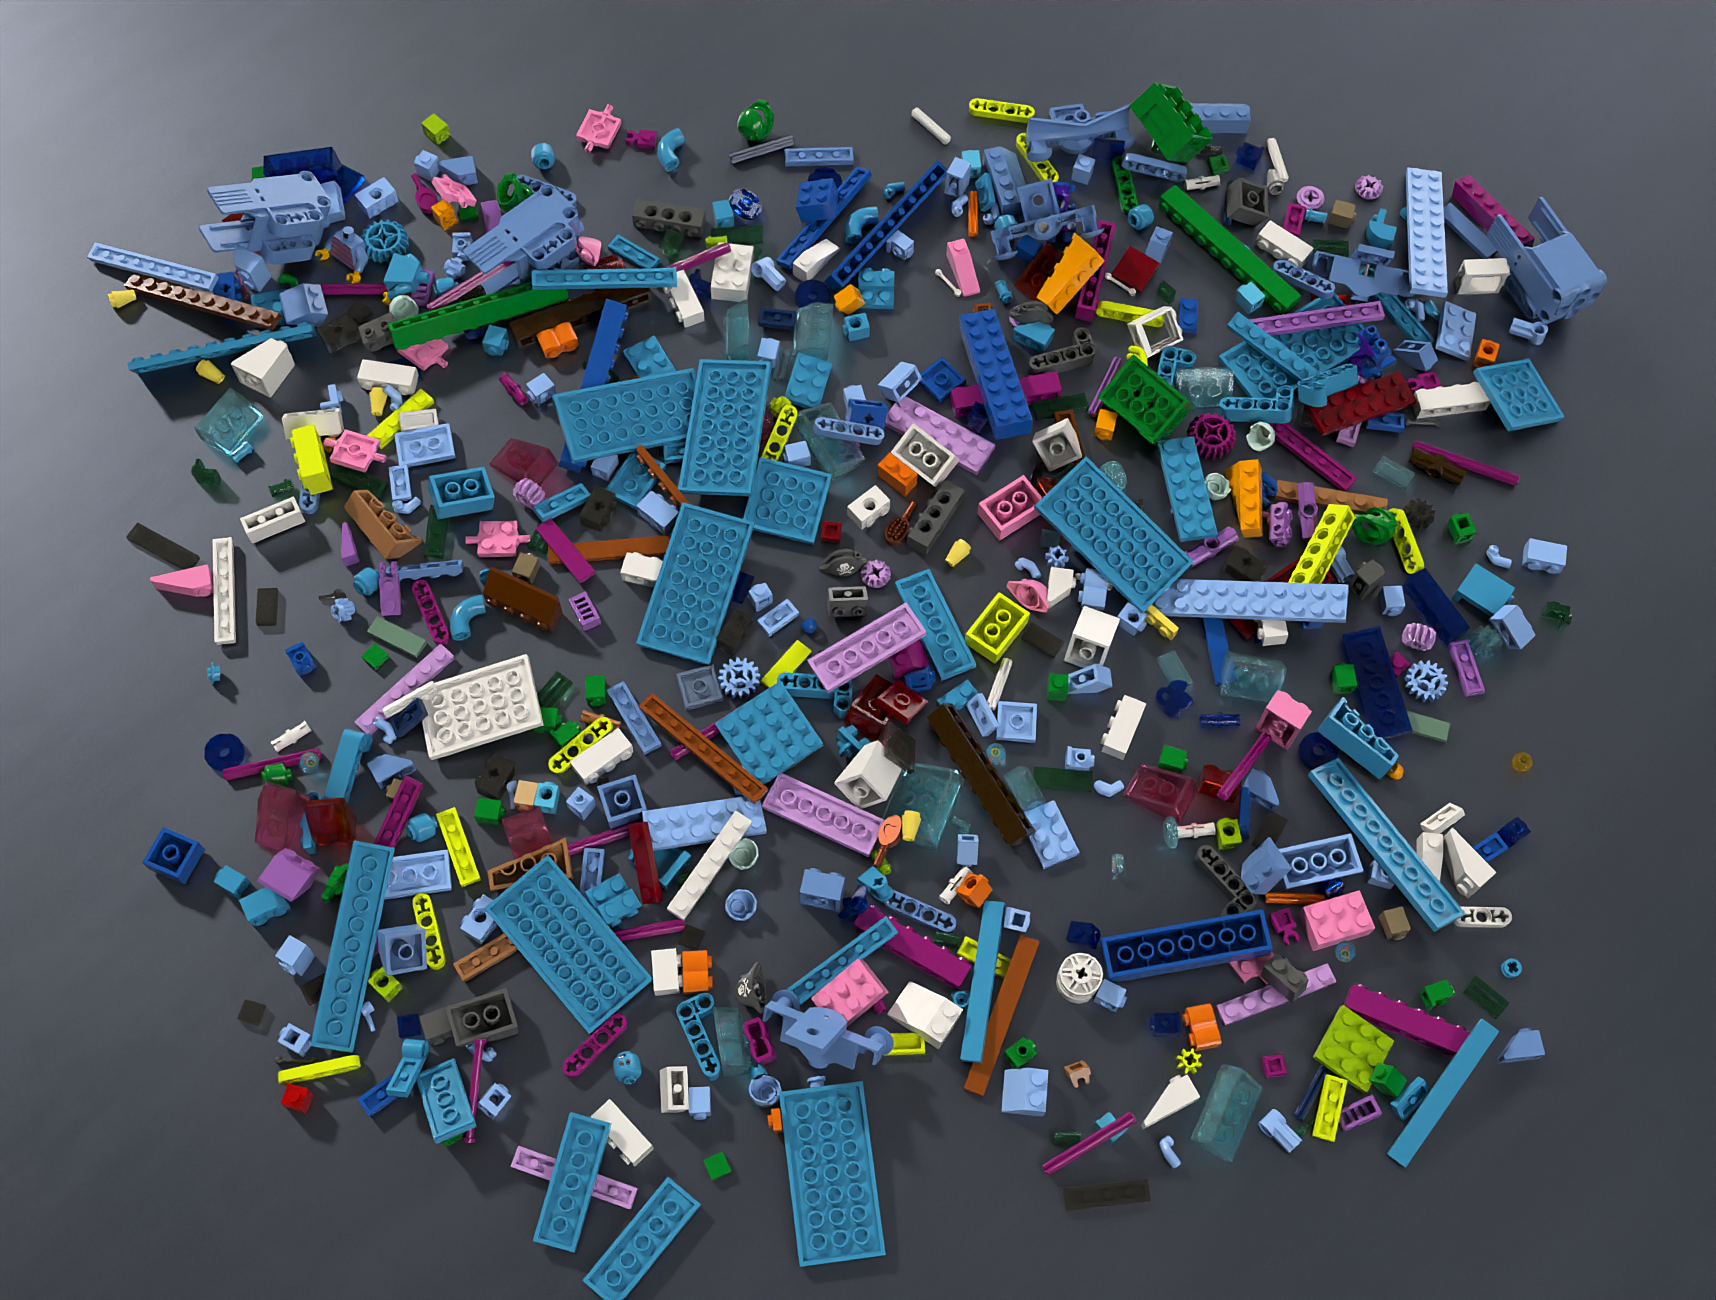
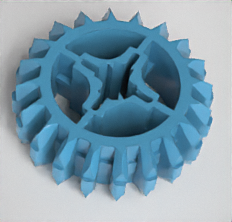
M381 219L379 223L374 221V225H368V229H363L361 239L365 243L368 259H372L374 263L379 261L382 265L386 261L389 264L394 253L406 254V249L409 248L407 231L401 224H397L395 220L391 222L387 219L386 222H383Z

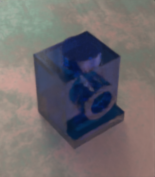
M1244 142L1243 146L1239 145L1235 155H1238L1236 163L1255 170L1265 147L1261 146L1259 148Z
M975 401L972 410H970L966 417L968 421L966 429L978 435L987 422L988 416L984 405Z
M1180 1012L1154 1013L1152 1018L1149 1019V1029L1153 1031V1037H1178L1181 1033ZM1162 1021H1168L1169 1025L1164 1026Z

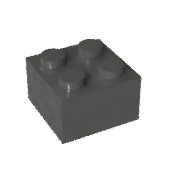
M1238 178L1226 187L1227 218L1254 227L1268 218V193L1266 186Z

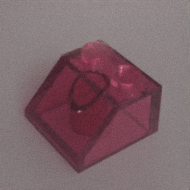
M540 807L501 819L514 859L552 844Z

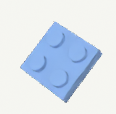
M998 701L997 722L999 727L996 729V740L1035 743L1037 704Z

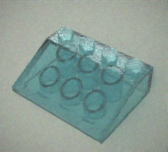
M905 761L882 819L886 820L892 815H897L902 819V815L908 810L919 812L921 822L913 842H905L922 848L937 850L965 780L956 769Z

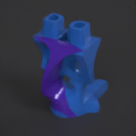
M1053 182L1056 199L1061 202V206L1058 207L1059 212L1064 213L1067 210H1075L1076 206L1074 203L1068 205L1069 194L1074 191L1075 184ZM1076 222L1062 226L1058 234H1062V243L1072 242L1071 238L1076 232ZM1056 235L1051 239L1045 240V242L1055 243Z
M1371 325L1356 333L1360 338L1357 342L1360 349L1351 355L1350 361L1357 365L1359 376L1379 379L1381 378V370L1395 364L1397 360L1394 356L1390 355L1392 352L1388 348L1385 339H1382L1377 333L1375 325Z

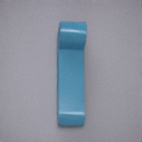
M1165 347L1160 357L1157 374L1172 386L1175 371L1181 373L1192 371L1196 360L1195 353L1177 347ZM1153 402L1150 404V409L1154 407Z
M1345 364L1299 381V401L1312 407L1326 406L1327 396L1358 384L1357 365Z
M1286 385L1279 387L1276 399L1225 397L1220 400V417L1224 415V420L1230 419V422L1288 423L1291 421L1293 413V389Z
M784 672L777 678V683L779 681L782 684L784 681L787 683V686L784 687L791 696L833 699V713L835 716L845 718L850 713L853 686L851 680L841 685L845 686L848 690L842 691L838 687L827 693L825 689L819 687L822 684L815 674ZM806 683L809 687L803 688L800 684ZM844 704L847 708L841 709L837 705Z
M351 729L344 730L324 793V803L340 808L346 807L362 753L369 751L373 740L372 735Z
M702 993L680 1003L676 1012L704 1077L707 1080L713 1081L720 1077L721 1067L700 1019L712 1014L715 1004L710 994ZM707 1000L711 1005L705 1009L701 1008L700 1003ZM685 1009L692 1011L689 1017L681 1016V1012ZM692 1028L700 1029V1033L697 1036L690 1035L689 1031ZM701 1046H706L709 1049L704 1055H700L697 1052ZM709 1059L712 1067L715 1069L714 1073L708 1071L709 1069L706 1061H708Z

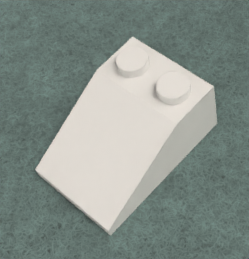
M1451 828L1443 837V856L1452 882L1456 886L1457 891L1468 899L1496 872L1454 828Z
M909 981L887 1013V1016L911 1032L917 1033L926 1042L939 1049L961 1017L963 1009L947 998Z

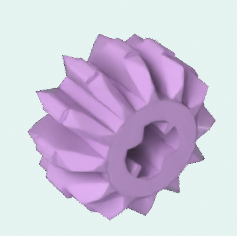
M521 479L513 489V495L516 497V500L526 508L533 509L534 505L545 499V492L542 490V487L538 486L531 479Z
M1408 624L1403 631L1402 642L1406 646H1410L1411 649L1430 650L1435 643L1436 632L1432 628L1427 627V625Z

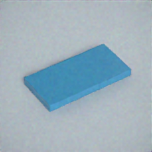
M455 1058L419 1073L416 1081L436 1144L477 1127Z

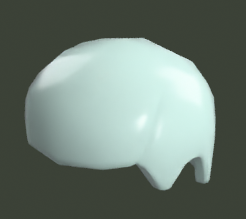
M399 295L393 298L389 304L390 312L397 320L418 315V305L408 295Z
M1258 422L1250 427V433L1246 436L1249 446L1253 450L1260 452L1269 448L1274 443L1275 431L1268 423Z
M1211 473L1204 479L1208 496L1212 500H1221L1231 491L1229 488L1230 481L1219 473Z
M742 838L728 857V860L733 867L740 870L751 868L758 859V847L754 841Z

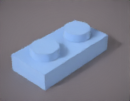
M408 465L388 467L393 502L395 500H400L401 502L412 500Z
M786 599L758 619L757 623L770 637L798 617L799 612Z
M983 693L976 694L966 703L982 737L989 736L999 727Z

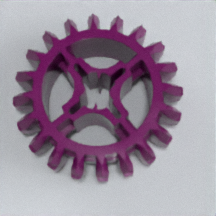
M1208 412L1207 415L1201 413L1199 417L1196 416L1190 422L1189 428L1186 431V437L1194 436L1198 456L1203 454L1205 459L1208 456L1215 459L1216 455L1221 458L1223 454L1227 455L1229 453V450L1233 448V444L1236 441V431L1233 430L1234 424H1229L1230 419L1224 420V415L1219 417L1217 412L1214 415ZM1198 430L1201 432V434H1200V435L1202 436L1201 439H1200V437H1199V435H1198V433H1197ZM1221 432H1222V434L1224 435L1225 441H1223V440L1221 439V438H1222V436L1220 435Z

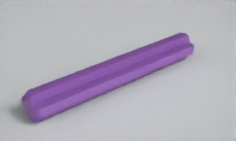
M1114 357L1088 410L1089 416L1097 417L1103 405V402L1097 397L1119 372L1123 362L1122 358Z

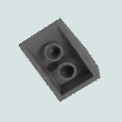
M506 988L445 1007L456 1047L474 1044V1038L486 1039V1042L519 1033Z

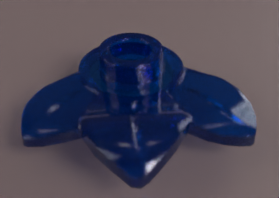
M1172 681L1167 687H1162L1156 692L1155 698L1157 703L1163 706L1165 713L1169 717L1179 718L1180 709L1189 708L1194 704L1192 697L1184 692L1188 684L1186 681ZM1163 693L1168 694V700L1163 699Z
M859 884L854 896L843 899L844 909L838 914L839 918L847 919L852 915H859L866 911L868 890L864 885Z

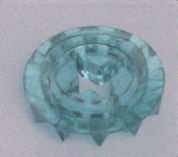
M1172 816L1166 817L1163 823L1164 840L1169 848H1176L1179 837L1177 823Z

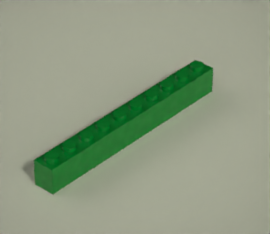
M1174 185L1160 196L1158 206L1161 211L1167 213L1176 224H1179L1188 235L1194 237L1198 244L1204 246L1213 257L1220 260L1225 268H1229L1238 279H1241L1245 284L1252 282L1265 295L1264 302H1267L1276 313L1285 315L1298 305L1301 295L1178 186Z
M532 282L387 323L395 349L405 350L413 345H422L430 340H439L447 335L459 334L464 330L476 329L481 325L493 324L498 320L510 319L515 315L527 314L532 310L544 309L553 304H561L569 300L567 289L532 290Z

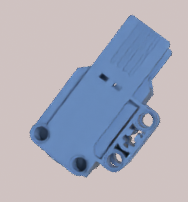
M301 171L299 174L257 178L253 179L251 183L208 187L207 192L222 215L244 213L240 221L200 225L199 231L213 253L242 249L250 252L259 251L264 261L271 265L306 261L312 258L315 246L320 244L324 228L329 227L328 213L331 200L316 177L308 171Z
M550 184L541 186L539 191L500 217V224L463 250L464 254L483 274H488L505 261L516 262L476 287L484 295L532 282V270H578L581 262L574 248L577 245L578 238L582 236L581 232L584 231V226L579 220L577 209L555 187Z
M1543 197L1538 198L1528 216V219L1541 236V244L1533 248L1524 247L1501 214L1497 215L1487 233V237L1502 258H1506L1507 265L1510 266V275L1505 280L1506 289L1529 320L1539 317L1543 323L1549 324L1563 317L1568 319L1579 310L1594 304L1607 283L1606 274L1602 270H1598L1573 234L1567 231Z

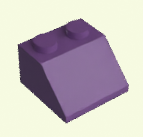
M284 848L274 856L257 882L293 902L311 888L320 868L311 861L300 857L293 850Z

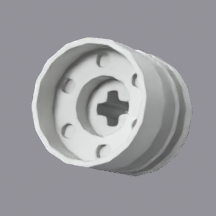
M1076 953L1070 955L1064 960L1057 974L1056 985L1058 992L1064 999L1072 1003L1079 1004L1089 1001L1094 997L1102 983L1103 972L1101 965L1089 954ZM1079 972L1083 973L1082 979L1078 978Z

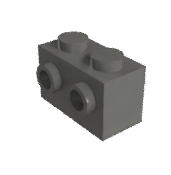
M390 312L358 327L363 344L371 352L393 344L387 323L398 321L395 316Z
M1373 559L1368 563L1363 562L1353 575L1349 584V590L1361 601L1377 589L1386 572Z
M866 586L828 588L827 608L829 617L867 616L868 596Z
M1278 953L1263 966L1261 977L1291 1003L1306 990L1309 981L1301 970L1295 969L1286 957H1281Z

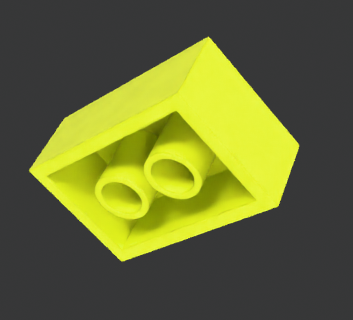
M314 424L293 429V437L290 438L293 449L295 448L296 451L294 459L296 464L299 465L297 472L299 479L302 480L304 489H308L311 495L333 490L323 443Z
M998 592L966 633L965 642L969 647L996 664L1028 623L1030 612Z

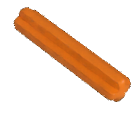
M969 191L968 193L969 237L978 236L977 191Z
M1267 892L1264 895L1265 903L1312 905L1325 901L1324 894Z

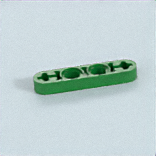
M1117 156L1112 161L1111 169L1121 210L1124 215L1128 216L1131 210L1127 207L1128 202L1130 201V207L1134 208L1138 206V201L1130 170L1122 167L1121 171H1119L1120 167L1118 164L1122 166L1123 157ZM1123 176L1127 178V181L1122 182L1118 178ZM1129 191L1131 195L1125 196L1122 192Z

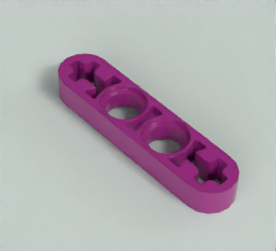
M417 580L412 584V591L432 639L436 645L442 644L445 646L450 642L451 637L427 581ZM420 586L423 587V590L425 592V596L423 597L418 588ZM431 601L433 605L431 608L425 609L423 608L424 602ZM432 617L440 618L437 624L429 623ZM438 629L441 630L444 639L440 640L437 633Z
M619 1013L613 1014L564 1061L562 1069L568 1078L578 1077L625 1032L628 1026L625 1016ZM622 1019V1027H615L613 1029L615 1034L612 1036L606 1027L609 1026L611 1030L615 1025L613 1021H620ZM601 1033H606L609 1036L608 1041L604 1044L597 1041V1037ZM585 1048L593 1049V1055L586 1059L582 1057V1051ZM579 1056L584 1064L581 1065L579 1062L576 1065V1072H567L569 1070L568 1065H575L578 1062L575 1057Z

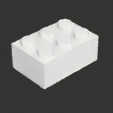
M729 244L731 252L715 258L711 282V298L747 303L752 273L751 265L754 260L753 246Z
M914 423L891 451L894 456L936 488L939 484H942L960 460Z

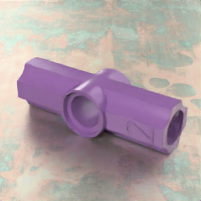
M1303 482L1297 484L1298 516L1300 518L1302 540H1311L1318 526V507L1315 502L1314 483ZM1304 508H1310L1312 515L1305 514Z
M1228 526L1218 532L1217 537L1206 538L1201 543L1185 551L1194 561L1190 566L1193 567L1207 558L1215 557L1219 551L1237 542V532L1234 528Z

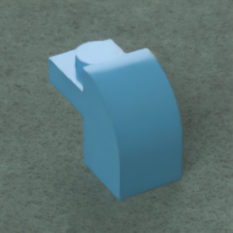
M1380 208L1378 214H1374L1373 219L1369 220L1365 230V237L1372 246L1390 250L1397 227L1383 224L1387 210Z

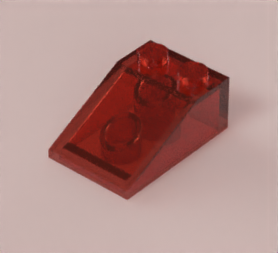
M1046 242L1014 285L1033 300L1039 301L1037 295L1048 277H1051L1054 273L1056 263H1060L1064 254Z
M876 674L851 704L844 721L877 741L894 716L877 705L875 701L893 683Z
M344 798L302 801L310 834L315 843L328 845L330 842L349 843L350 840H356V816Z

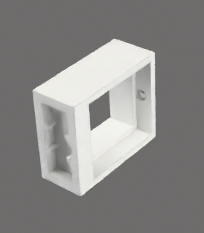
M1506 258L1464 260L1454 278L1456 293H1499L1501 287L1504 286L1507 276L1510 275V266L1507 265Z
M1163 306L1127 324L1135 346L1141 347L1146 352L1147 358L1162 351L1165 347L1172 346L1183 340L1182 329L1176 321V313L1172 307ZM1162 315L1170 337L1150 347L1142 324Z

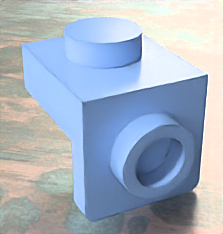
M335 384L328 385L330 401L320 403L321 409L340 408L342 412L341 401L344 400L341 390L338 391Z

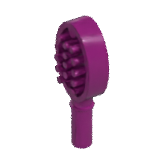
M414 173L411 175V178L417 189L415 194L417 205L422 212L433 214L431 207L438 203L437 196L432 189L424 187L418 174Z

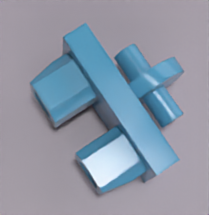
M853 725L846 729L843 726L838 729L839 734L836 739L839 742L836 745L840 748L838 751L840 757L845 754L849 758L855 757L864 745L871 743L867 738H863L858 742L855 737L858 736L859 732Z

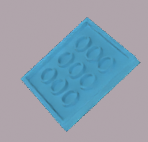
M1530 359L1479 367L1473 371L1477 381L1508 431L1559 422L1565 417Z
M760 457L755 474L752 496H749L743 519L755 522L754 531L814 545L832 474Z
M781 681L715 723L745 770L763 785L824 746Z

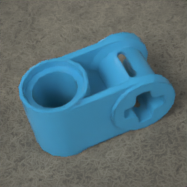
M874 866L857 878L859 885L878 901L885 902L892 898L894 893L887 884V878Z

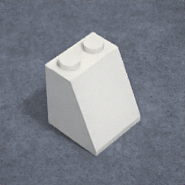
M270 338L234 360L231 366L241 384L271 398L295 366L287 344L281 340L276 341Z
M1084 606L1072 634L1064 661L1082 668L1093 664L1103 666L1120 618Z
M877 740L864 745L834 784L857 808L863 809L887 800L903 766Z

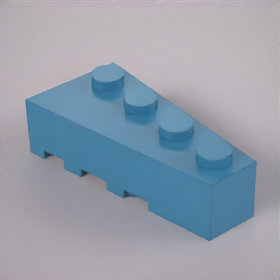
M1342 697L1317 731L1353 758L1354 761L1366 768L1371 774L1381 779L1394 765L1399 755L1382 737H1377L1374 734L1373 728L1369 723L1365 725L1360 720V714L1355 709L1351 710L1346 705L1348 701Z

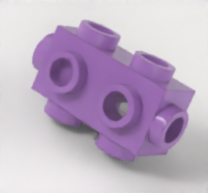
M1286 502L1270 505V513L1262 511V518L1267 519L1269 526V540L1277 547L1290 545L1292 529L1290 527L1292 511L1288 508Z

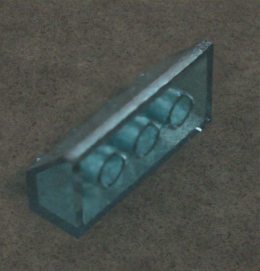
M829 402L800 411L795 426L804 441H806L822 471L832 474V481L846 476L862 464L866 458L856 442L820 436L813 431L815 420L819 417L842 420L832 403ZM835 427L838 432H844L843 428Z
M1222 1064L1190 1140L1201 1149L1232 1163L1263 1086L1242 1068Z

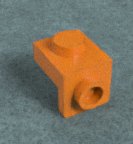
M780 1108L771 1109V1115H767L769 1128H773V1133L784 1132Z

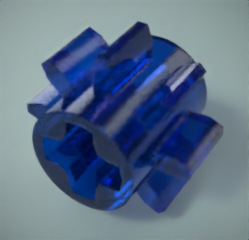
M1340 878L1320 882L1322 885L1319 887L1321 894H1324L1325 899L1336 898L1344 894L1342 890L1345 889V886Z

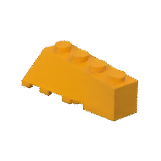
M1076 233L1071 238L1073 241L1070 246H1066L1063 251L1064 256L1060 263H1056L1054 273L1051 277H1048L1037 295L1038 300L1047 304L1048 309L1056 315L1105 261L1096 250Z
M1258 459L1239 461L1225 469L1224 472L1227 480L1230 481L1229 488L1231 489L1230 492L1241 526V532L1244 538L1262 537V468Z

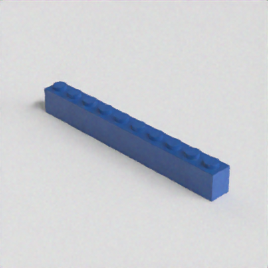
M937 160L824 282L837 294L946 177L948 170Z
M606 299L580 389L609 384L611 376L608 375V371L613 370L615 360L612 357L613 354L617 355L620 344L617 343V339H621L624 328H621L622 322L626 323L628 312H625L627 305ZM565 441L558 467L580 473L581 467L585 468L587 461L572 463Z

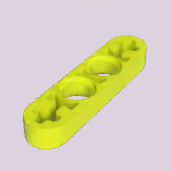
M979 98L972 99L969 103L970 114L979 117L1028 123L1030 117L1034 118L1035 114L1034 108L1028 105ZM995 107L997 111L991 112L989 108ZM1011 109L1015 113L1007 114L1006 110Z
M1026 133L1019 134L1016 138V147L1039 179L1044 181L1049 176L1050 179L1054 178L1052 182H1058L1059 175L1048 159L1042 162L1029 161L1027 155L1032 150L1026 148ZM1044 164L1046 168L1040 169L1037 165Z
M1099 301L1096 307V314L1098 316L1132 322L1155 311L1109 301ZM1160 315L1142 325L1162 327L1164 325L1163 316Z
M786 405L781 410L762 453V458L769 459V456L766 455L768 452L772 456H777L776 459L771 458V460L779 461L784 445H786L798 417V411L794 406ZM790 409H792L794 416H790L788 419V422L791 423V425L789 426L785 422H780L781 419L785 421L787 418L785 411H790ZM779 426L787 427L785 435L781 436L777 433ZM774 442L780 445L779 451L775 453L770 451V445Z
M1392 508L1389 511L1393 513L1397 522L1393 539L1404 568L1409 574H1420L1424 569V562L1407 517L1402 509ZM1403 528L1405 533L1401 538L1399 532ZM1408 544L1411 546L1409 554L1405 551Z
M600 717L551 757L548 763L550 770L556 774H562L569 769L571 764L570 762L567 763L566 760L561 763V769L557 767L554 769V762L556 760L562 761L564 759L561 756L562 754L570 761L610 734L613 730L612 722L606 717ZM601 722H603L604 724L608 722V724L606 725L608 729L606 731L601 729L598 732L600 736L597 737V735L592 731V729L594 728L597 731L601 728ZM586 734L593 735L594 740L591 744L583 742ZM571 747H577L579 751L577 756L570 757L568 750Z
M419 893L412 900L417 924L425 929V939L429 936L437 937L434 945L429 946L426 944L427 964L431 969L439 970L445 965L446 957L433 903L429 895ZM420 899L427 901L424 903L427 912H423L421 906L417 905L420 903ZM425 917L432 918V924L428 927L421 925L422 919ZM434 950L438 958H441L438 960L437 964H434V962L431 961L434 959L432 951Z
M351 1055L278 1072V1082L280 1085H288V1083L293 1084L356 1070L361 1067L360 1056Z

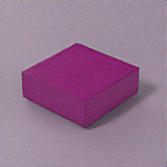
M1283 1054L1261 1058L1266 1079L1287 1075Z

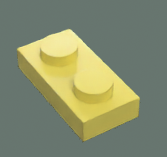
M1151 604L1144 611L1147 614L1145 621L1155 626L1163 637L1172 640L1179 628Z

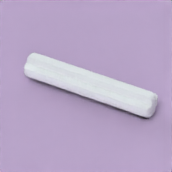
M916 107L912 110L911 115L943 144L946 145L951 141V136L919 108Z
M1269 138L1266 144L1274 168L1282 181L1287 182L1289 177L1275 138Z
M1002 659L987 701L991 711L996 710L1012 666L1011 659Z
M430 681L384 707V715L389 718L402 711L416 698L423 699L436 692L437 687L435 683Z

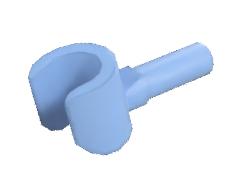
M516 780L507 784L511 810L515 809L513 801L515 797L514 792H516L518 785Z
M367 1001L363 1004L361 1012L367 1020L370 1032H373L375 1027L370 1013L375 1011V1009Z

